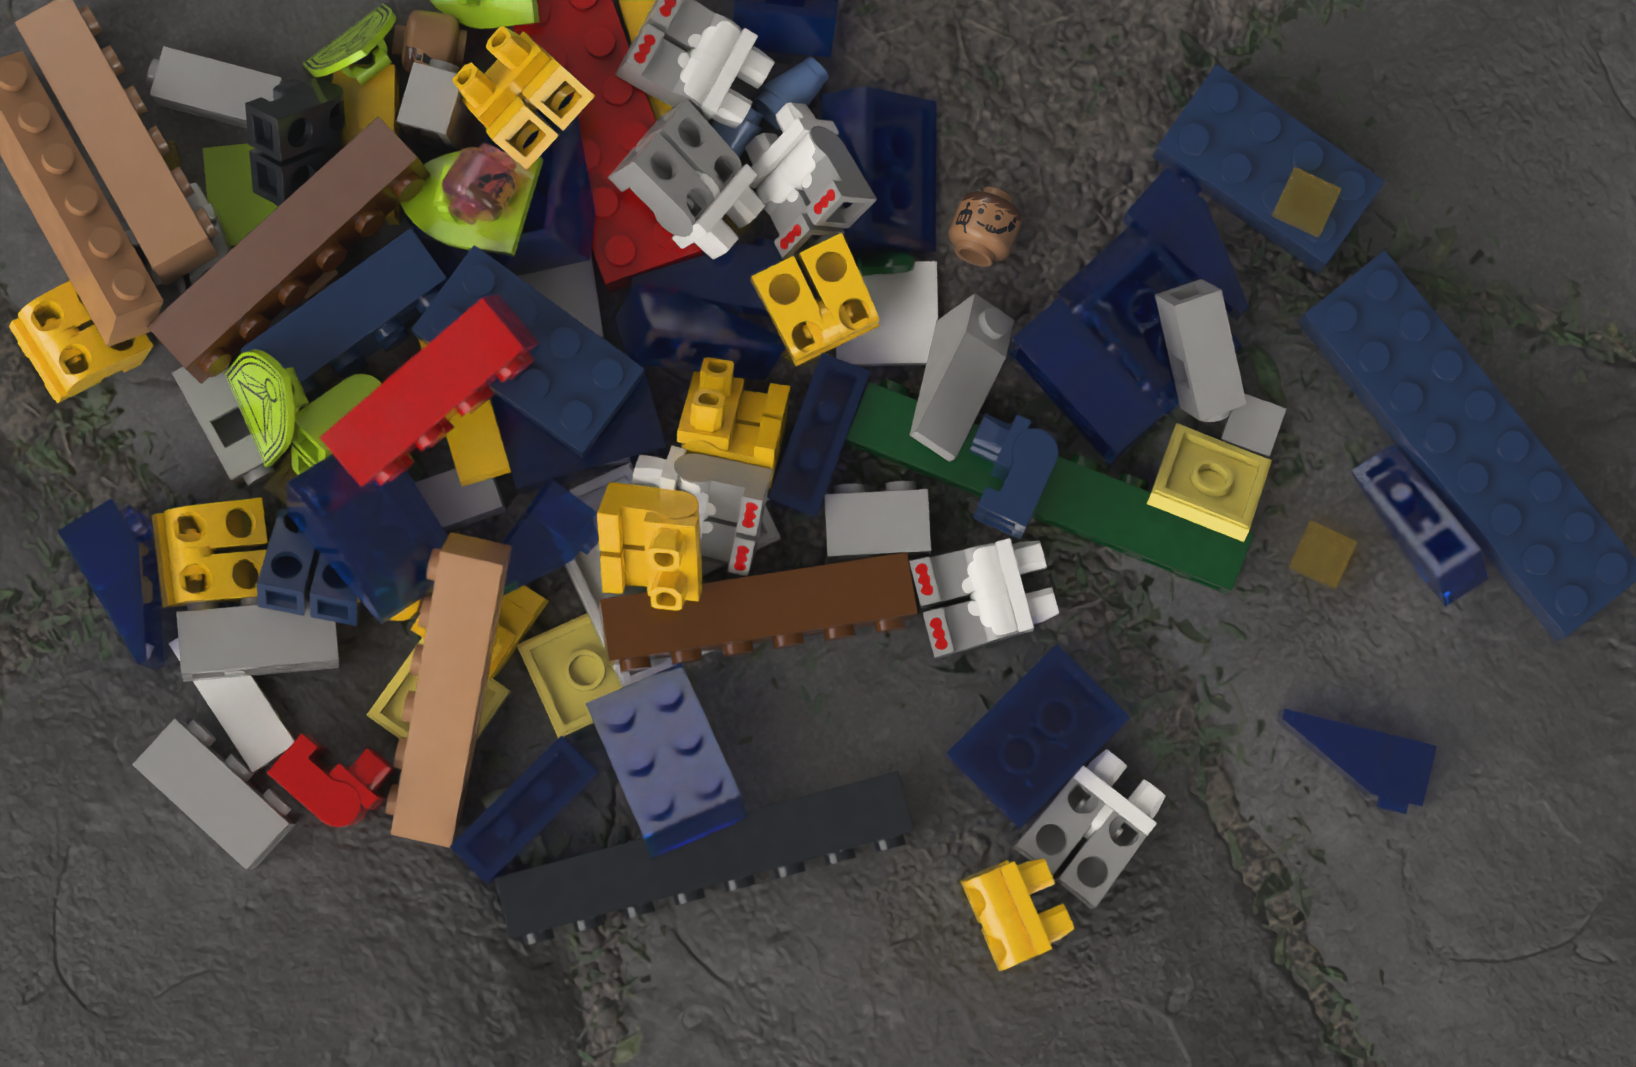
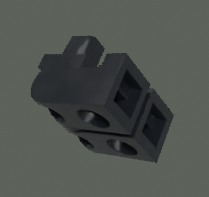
M325 76L315 77L305 82L291 79L273 88V101L260 97L245 103L248 143L251 147L255 148L249 151L253 193L278 206L347 145L343 88L333 84L332 79Z

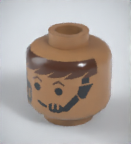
M414 10L408 15L406 26L395 25L392 55L401 56L402 70L408 75L411 73L413 62L429 66L431 59L451 63L461 70L467 30L460 29L459 21L453 15Z
M986 187L983 192H969L962 197L948 229L950 242L955 246L954 251L962 260L976 266L989 267L993 262L1003 261L1010 255L1022 225V215L1016 206L1011 203L1012 197L1008 193L998 188Z

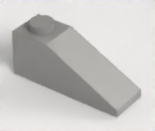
M975 293L936 321L910 431L911 437L949 462L957 457L1006 359L1014 323L1012 318Z

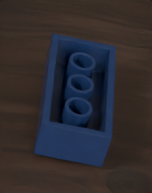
M1218 64L1214 66L1161 140L1152 157L1318 274L1331 259L1385 182Z
M410 228L240 350L243 353L254 349L262 350L278 361L284 369L294 367L310 404L326 393L324 388L338 378L345 380L354 374H360L369 365L365 359L380 348L388 352L402 344L410 336L407 329L417 323L448 279Z
M474 245L412 328L415 337L428 345L480 299L499 294L539 341V344L529 352L535 360L513 379H508L503 383L498 378L489 387L499 398L584 458L644 377L645 369Z

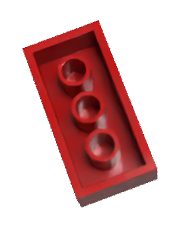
M499 294L484 297L319 438L360 487L377 481L382 486L386 482L396 479L415 462L409 455L413 450L418 448L422 452L428 447H433L455 428L449 421L453 416L458 413L461 417H464L468 413H473L495 394L489 387L498 378L502 383L508 379L511 380L535 360L529 352L539 344V341Z

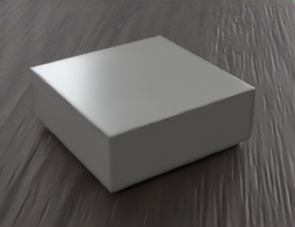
M1245 394L1247 405L1230 410L1231 414L1228 416L1220 440L1268 458L1274 446L1286 408Z

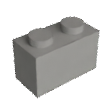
M431 59L429 66L413 62L397 117V123L413 143L450 153L462 151L473 113L461 101L463 96L452 82L453 77L460 70L456 65L436 59Z
M915 481L886 483V491L865 492V484H842L834 486L835 494H824L828 561L866 559L907 552L908 556L930 555L928 489L917 490Z

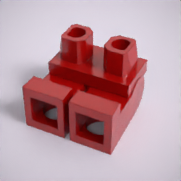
M301 733L267 772L269 776L322 822L333 827L356 825L364 819L368 810H375L382 804L386 797L378 790L397 769L374 749L370 750L367 748L352 766L338 763L331 771L319 760L328 748L313 735Z

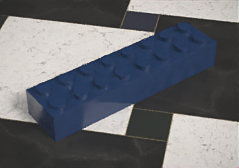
M1385 250L1300 318L1297 322L1555 641L1568 637L1636 582V558Z

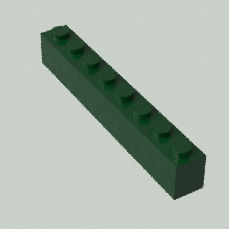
M882 379L880 385L868 383L847 435L846 445L980 498L986 486L998 492L1001 491L1005 481L990 475L994 463L969 452L983 417H977L957 457L949 462L910 436L918 402L908 397L910 389L887 379ZM1073 454L1071 461L1057 456L1056 463L1031 518L1225 595L1232 591L1254 533L1248 532L1244 542L1147 504L1151 494L1147 491L1150 484L1142 479L1121 473L1117 480L1100 473L1102 465L1089 458Z

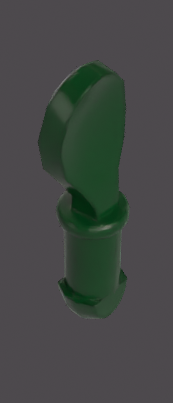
M895 249L879 251L866 261H862L860 255H856L853 258L861 277L874 274L909 272L914 270L916 261L913 255L908 252Z

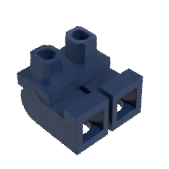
M985 414L969 452L994 463L990 475L1005 482L1000 492L986 486L973 518L1020 539L1056 463L1058 456L1057 443L1053 436L1045 430L1037 428L1028 429L1031 420L1018 414L1012 425Z
M281 509L277 516L257 581L258 607L304 616L309 600V588L314 576L310 591L311 617L357 626L365 576L374 547V527Z

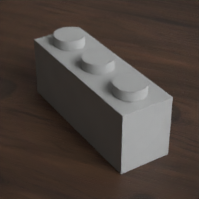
M310 592L304 616L258 607V597L241 599L239 607L219 608L218 602H198L188 604V611L176 612L181 674L184 682L339 668L336 623L311 617Z
M174 718L132 765L246 870H255L296 825L287 816L292 808L270 788L264 794L261 793L249 781L254 773L235 755L231 753L224 759L211 747L216 738L198 721L193 719L187 725L183 720Z

